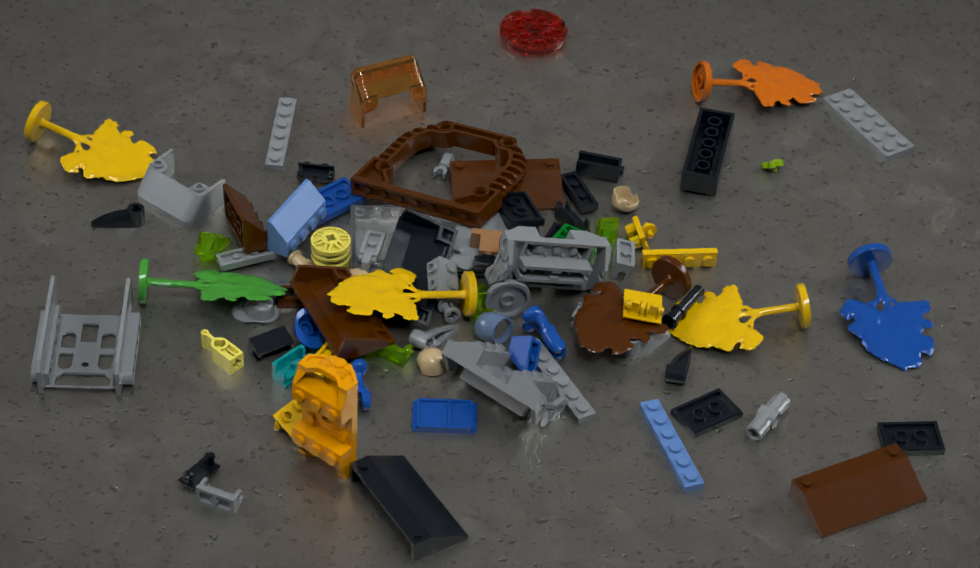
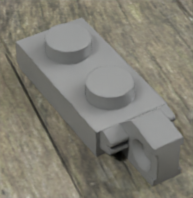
M367 230L359 250L358 261H361L360 270L368 272L371 263L375 264L377 262L386 238L385 233Z

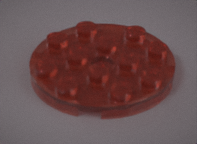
M531 9L529 12L517 10L505 16L500 24V38L509 49L521 52L524 55L554 53L567 40L568 29L565 27V22L556 14L545 10Z

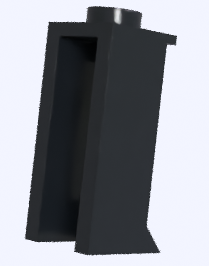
M580 150L576 172L579 175L616 181L618 183L619 177H623L625 166H621L622 158Z

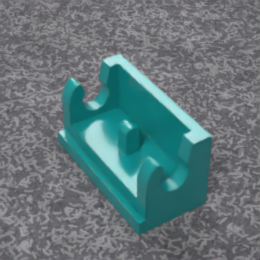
M300 344L272 362V379L285 389L292 385L297 370V363L306 356L305 346Z

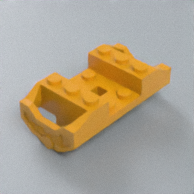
M308 354L297 363V370L292 381V398L303 404V419L292 427V442L298 447L299 453L306 457L322 459L330 466L336 468L339 477L347 480L350 477V463L356 461L358 381L352 365L343 358L326 354ZM314 372H319L325 375L326 378H323Z

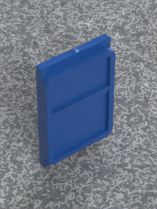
M418 398L417 401H413L411 409L412 432L477 435V403H473L472 400Z

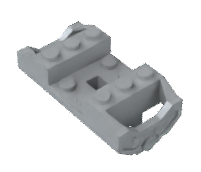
M517 226L510 230H503L497 257L494 264L487 267L484 275L489 285L503 282L506 279H515L525 283L527 287L591 291L594 288V284L603 282L607 278L611 259V245L606 237H600L588 231L569 230L566 239L540 237L536 227ZM597 247V257L591 268L588 259L593 248Z
M448 339L442 352L446 370L459 372L464 368L460 376L462 380L518 415L532 417L534 425L545 426L563 413L569 399L564 396L559 384L551 379L552 375L544 371L540 373L535 370L530 372L526 369L518 371L506 367L511 354L505 351L506 347L499 343L492 344L487 341L483 343L478 340L476 342H457L453 339Z

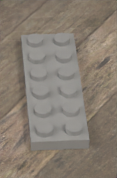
M851 88L823 98L822 104L885 162L914 152L915 146Z

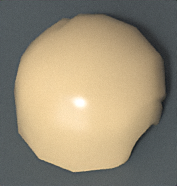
M618 186L613 190L611 197L612 205L621 212L627 213L636 210L640 202L637 198L638 195H632L629 187Z
M426 348L419 352L416 362L421 374L438 376L445 372L446 367L442 358L443 351L438 348Z

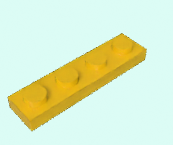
M717 248L642 250L641 268L651 269L654 261L661 256L676 258L685 268L716 267L718 251Z

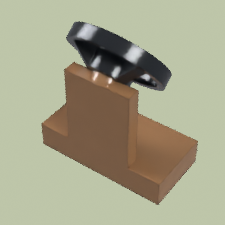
M471 229L469 247L479 248V253H482L481 255L474 256V261L494 264L495 255L498 254L500 249V237L503 231Z

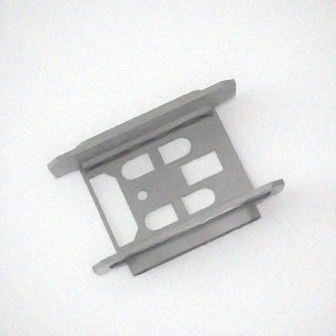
M51 276L45 310H41L31 365V383H37L38 394H43L44 388L116 389V396H120L123 385L134 384L141 330V312H132V278H126L121 315L60 314L57 276ZM85 325L99 326L97 342H81ZM73 334L76 336L75 348L61 347L62 339L65 335ZM113 335L116 337L115 349L101 348L104 336ZM60 355H73L71 367L62 369L58 366ZM100 356H113V363L110 369L102 370L98 367ZM88 363V366L83 367L82 364ZM62 375H103L110 380L109 386L55 385V382Z

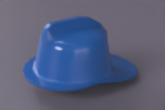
M306 308L301 309L296 314L292 327L293 334L304 346L310 349H318L323 345L324 336Z

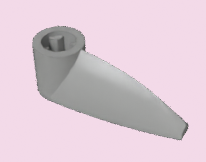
M459 324L440 326L426 332L415 329L409 336V344L421 350L436 348L459 330Z
M665 331L662 334H657V332L647 333L650 336L649 343H643L640 339H630L634 347L625 352L624 355L637 357L669 339L671 337L670 331Z

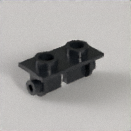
M298 162L299 171H297V178H300V180L308 179L313 181L314 175H316L317 182L330 183V181H334L335 166L327 163Z
M206 452L198 463H195L189 470L183 472V476L177 482L194 491L195 487L199 485L204 477L209 478L221 467V465L215 463V454L213 452Z

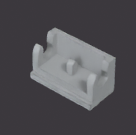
M617 238L611 251V278L616 279L618 273L622 271L625 272L624 279H627L631 270L635 268V242Z
M204 477L199 485L195 487L196 502L234 515L244 501V496L241 495L243 490L238 489L233 494L211 486V484L207 483L209 478Z

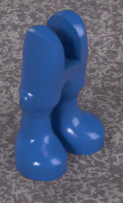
M532 306L524 311L521 316L525 321L522 326L526 333L539 332L543 344L553 358L556 360L563 359L566 356V344L557 333L555 326L548 322L541 307Z

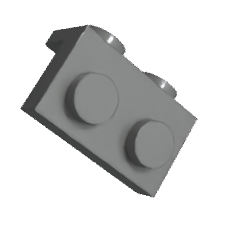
M441 256L428 262V291L458 290L457 263Z

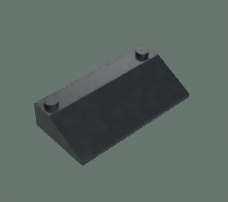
M407 207L398 218L381 270L392 274L390 270L395 268L411 271L417 276L412 283L413 286L418 290L428 291L427 263L438 256L450 259L458 230ZM408 289L403 290L404 293H415ZM420 299V301L414 302L417 315L419 316L418 320H407L403 318L404 316L394 313L393 317L386 319L382 317L383 313L377 310L376 312L380 318L427 328L437 299Z
M404 455L366 456L350 463V482L353 483L360 479L363 481L410 541L412 546L411 560L413 562L468 539L467 533Z

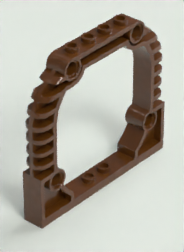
M441 121L438 124L428 125L427 128H415L413 131H407L403 136H399L396 141L391 143L390 147H387L378 157L373 156L350 178L351 190L354 195L405 209L408 207L423 214L481 229L501 208L502 200L523 180L527 172V160L522 150L518 147L517 139L514 137L452 121ZM431 146L438 148H452L456 146L495 156V160L498 163L505 165L485 186H475L471 189V193L453 197L450 201L390 185L395 181L394 172L419 150Z

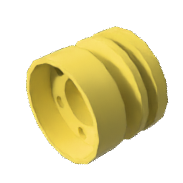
M324 227L315 231L311 237V261L313 265L347 267L349 270L351 264L350 235L345 230L337 227Z

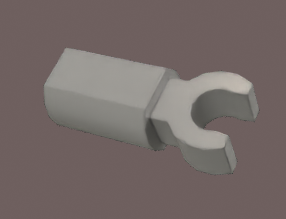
M446 152L443 154L438 166L433 170L434 178L438 174H442V180L447 178L450 161L455 160L453 154Z

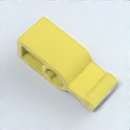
M206 329L201 331V346L203 349L211 352V360L229 375L244 367V353L225 338L213 337Z

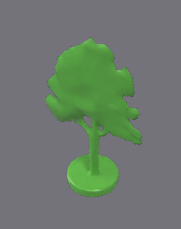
M141 258L138 305L147 304L149 287L201 290L200 299L203 301L217 300V298L222 297L229 301H236V298L246 297L247 300L256 302L272 299L269 296H283L286 294L284 291H288V289L261 277L241 275L235 272L219 273L217 270L212 269L194 272L193 275L199 279L197 281L149 277V259Z

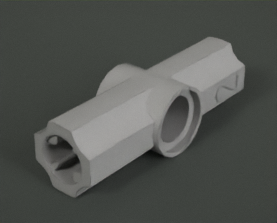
M782 392L776 393L766 405L762 404L758 408L755 418L746 427L745 433L749 439L753 441L761 440L770 428L774 429L778 425L781 415L790 406L791 400L788 399L786 394Z

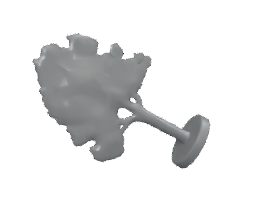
M497 211L481 229L503 231L512 228L507 226ZM459 223L455 227L458 233L452 250L458 251L460 254L453 253L449 260L456 262L457 267L464 270L475 267L477 264L493 265L474 261V256L482 254L479 253V248L469 247L471 229L474 227ZM506 279L503 282L493 284L487 290L484 300L486 309L489 312L514 317L522 313L529 306L531 296L529 288L525 283L515 279Z

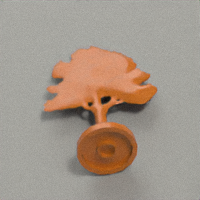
M739 59L733 64V67L742 73L743 78L740 80L712 79L710 64L707 61H697L693 69L691 81L692 94L696 102H706L711 94L712 86L746 87L754 90L761 104L765 107L774 106L776 101L789 106L791 105L789 102L791 98H794L799 103L814 102L817 99L810 95H818L823 92L819 88L821 86L819 83L810 80L797 71L783 66L773 67L762 61L757 62L754 66L751 61L746 59ZM751 78L754 79L756 82H749L747 80Z

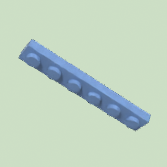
M659 399L640 402L639 410L684 493L704 489V481Z

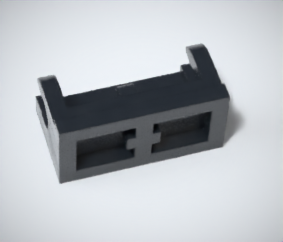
M568 199L566 200L565 207H563L561 201L556 202L554 218L560 224L564 225L566 223L591 233L590 221L586 218L584 223L571 210V202Z
M283 325L249 338L247 350L253 359L258 362L260 361L259 357L282 347H286L287 350L292 349L291 345H294V340Z

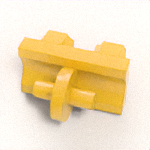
M638 216L632 217L634 223L625 226L627 235L630 237L629 240L635 242V249L643 246L644 250H650L646 238L652 239L657 233L656 226L653 223H645L641 227Z

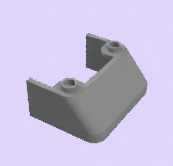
M170 149L149 164L137 190V200L178 225L189 228L224 205L223 184L226 183L225 179L222 178L211 187L197 183L187 188L169 177L174 174L173 150Z

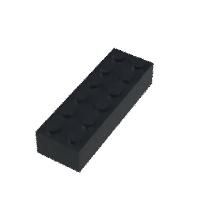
M700 107L682 170L680 189L716 196L733 131L735 113Z

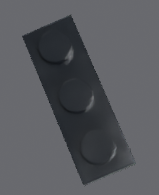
M576 171L561 174L562 186L581 214L598 210V202Z

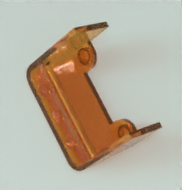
M408 55L359 67L351 73L350 113L361 128H365V113L372 112L377 108L378 99L408 91L421 111L426 112L427 88L416 58Z

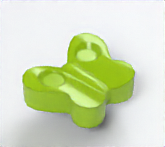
M774 159L771 162L761 163L762 169L773 168V172L777 171L776 167L784 165L783 159Z

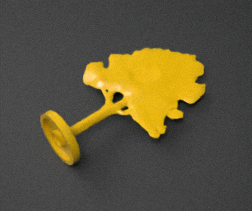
M44 100L39 101L34 106L24 129V138L29 142H36L40 139L46 129L74 141L76 144L74 152L62 156L60 163L64 170L69 173H78V168H82L83 176L86 179L103 177L107 181L114 182L135 181L144 177L149 164L155 160L149 155L158 153L155 147L144 140L132 143L130 137L134 135L133 131L126 130L120 133L117 129L119 125L111 119L105 120L94 131L93 135H79L49 122L52 107L49 102ZM81 143L89 145L90 149L84 150Z
M403 268L390 270L392 274L377 269L372 273H368V275H353L340 282L334 290L327 293L328 296H331L330 301L332 303L350 306V309L346 311L352 314L369 316L372 315L373 310H377L383 313L382 317L386 319L393 317L394 313L404 316L403 318L407 320L419 319L414 302H418L420 299H460V307L464 317H474L478 299L477 281L473 271L463 272L460 290L422 291L416 289L412 284L417 277L416 274ZM408 289L415 293H404L403 290Z
M803 283L796 284L794 289L795 303L759 309L743 306V301L736 285L725 286L722 289L723 292L717 297L715 293L705 291V299L702 303L698 304L696 301L687 311V316L684 320H680L675 329H669L668 331L673 336L680 338V341L694 345L697 348H711L714 346L729 352L740 342V349L753 350L763 341V335L754 329V320L758 317L797 311L801 328L803 330L811 328V310L807 290ZM746 316H750V317H751V318H750L747 322H745V323H741V322L739 321V318H741V317H746Z

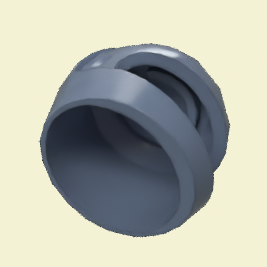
M495 312L482 313L475 321V332L483 342L502 344L510 338L513 332V321L504 314H497ZM505 319L507 324L505 333L500 338H494L499 322Z

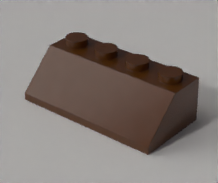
M223 184L225 217L243 251L246 254L266 250L268 242L267 230H264L263 222L259 221L258 214L254 212L252 203H249L246 196L231 186Z

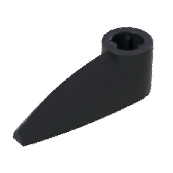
M132 203L127 209L104 214L91 221V227H142L145 224L144 205Z
M689 346L673 358L670 364H667L665 382L685 384L693 346Z

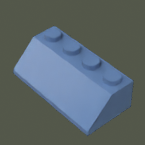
M305 179L267 221L269 251L288 258L297 249L298 245L307 238L310 231L316 228L318 222L325 218L327 213L326 200L310 180Z

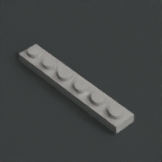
M279 97L265 161V170L283 171L297 99Z
M542 343L537 371L549 373L552 375L551 379L559 384L564 396L569 399L565 408L578 425L596 419V412Z

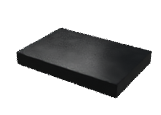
M526 191L511 192L502 200V206L498 212L509 228L517 226H544V218Z
M720 388L671 409L670 412L672 417L694 439L743 416V412Z
M937 421L877 423V431L882 448L896 443L907 456L944 455L945 453Z

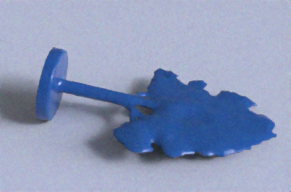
M881 243L863 245L849 255L847 265L853 275L859 277L872 276L877 296L875 300L867 303L848 299L840 309V315L846 320L850 318L855 319L848 326V330L862 339L861 343L865 346L866 351L871 352L872 355L880 358L882 361L896 365L904 371H907L908 368H919L922 364L921 353L931 356L935 350L933 338L922 335L925 327L932 328L934 326L930 320L922 319L923 315L926 312L929 313L931 309L929 306L930 302L921 300L898 303L897 300L891 298L886 292L880 274L892 262L891 250L888 246ZM882 301L885 307L884 310H877L876 306Z

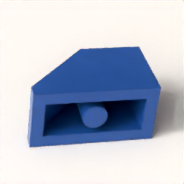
M533 336L511 337L508 353L511 354L510 358L520 371L523 369L530 372L537 370L542 343Z

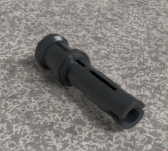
M695 285L679 304L673 305L670 312L662 317V323L666 324L669 329H675L678 326V322L684 320L687 316V311L704 295V289L698 292L702 286Z

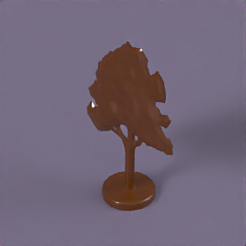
M661 256L654 261L651 269L656 285L646 293L658 294L662 291L665 295L672 298H682L689 293L691 278L689 272L680 261L671 256ZM598 282L594 284L592 291L599 294L584 295V303L582 304L584 307L579 308L578 313L574 316L575 330L579 337L580 347H586L592 353H600L604 349L611 348L613 355L623 354L634 347L630 339H640L643 343H649L650 336L647 333L657 332V334H662L669 330V327L662 322L661 324L624 318V294L616 282Z

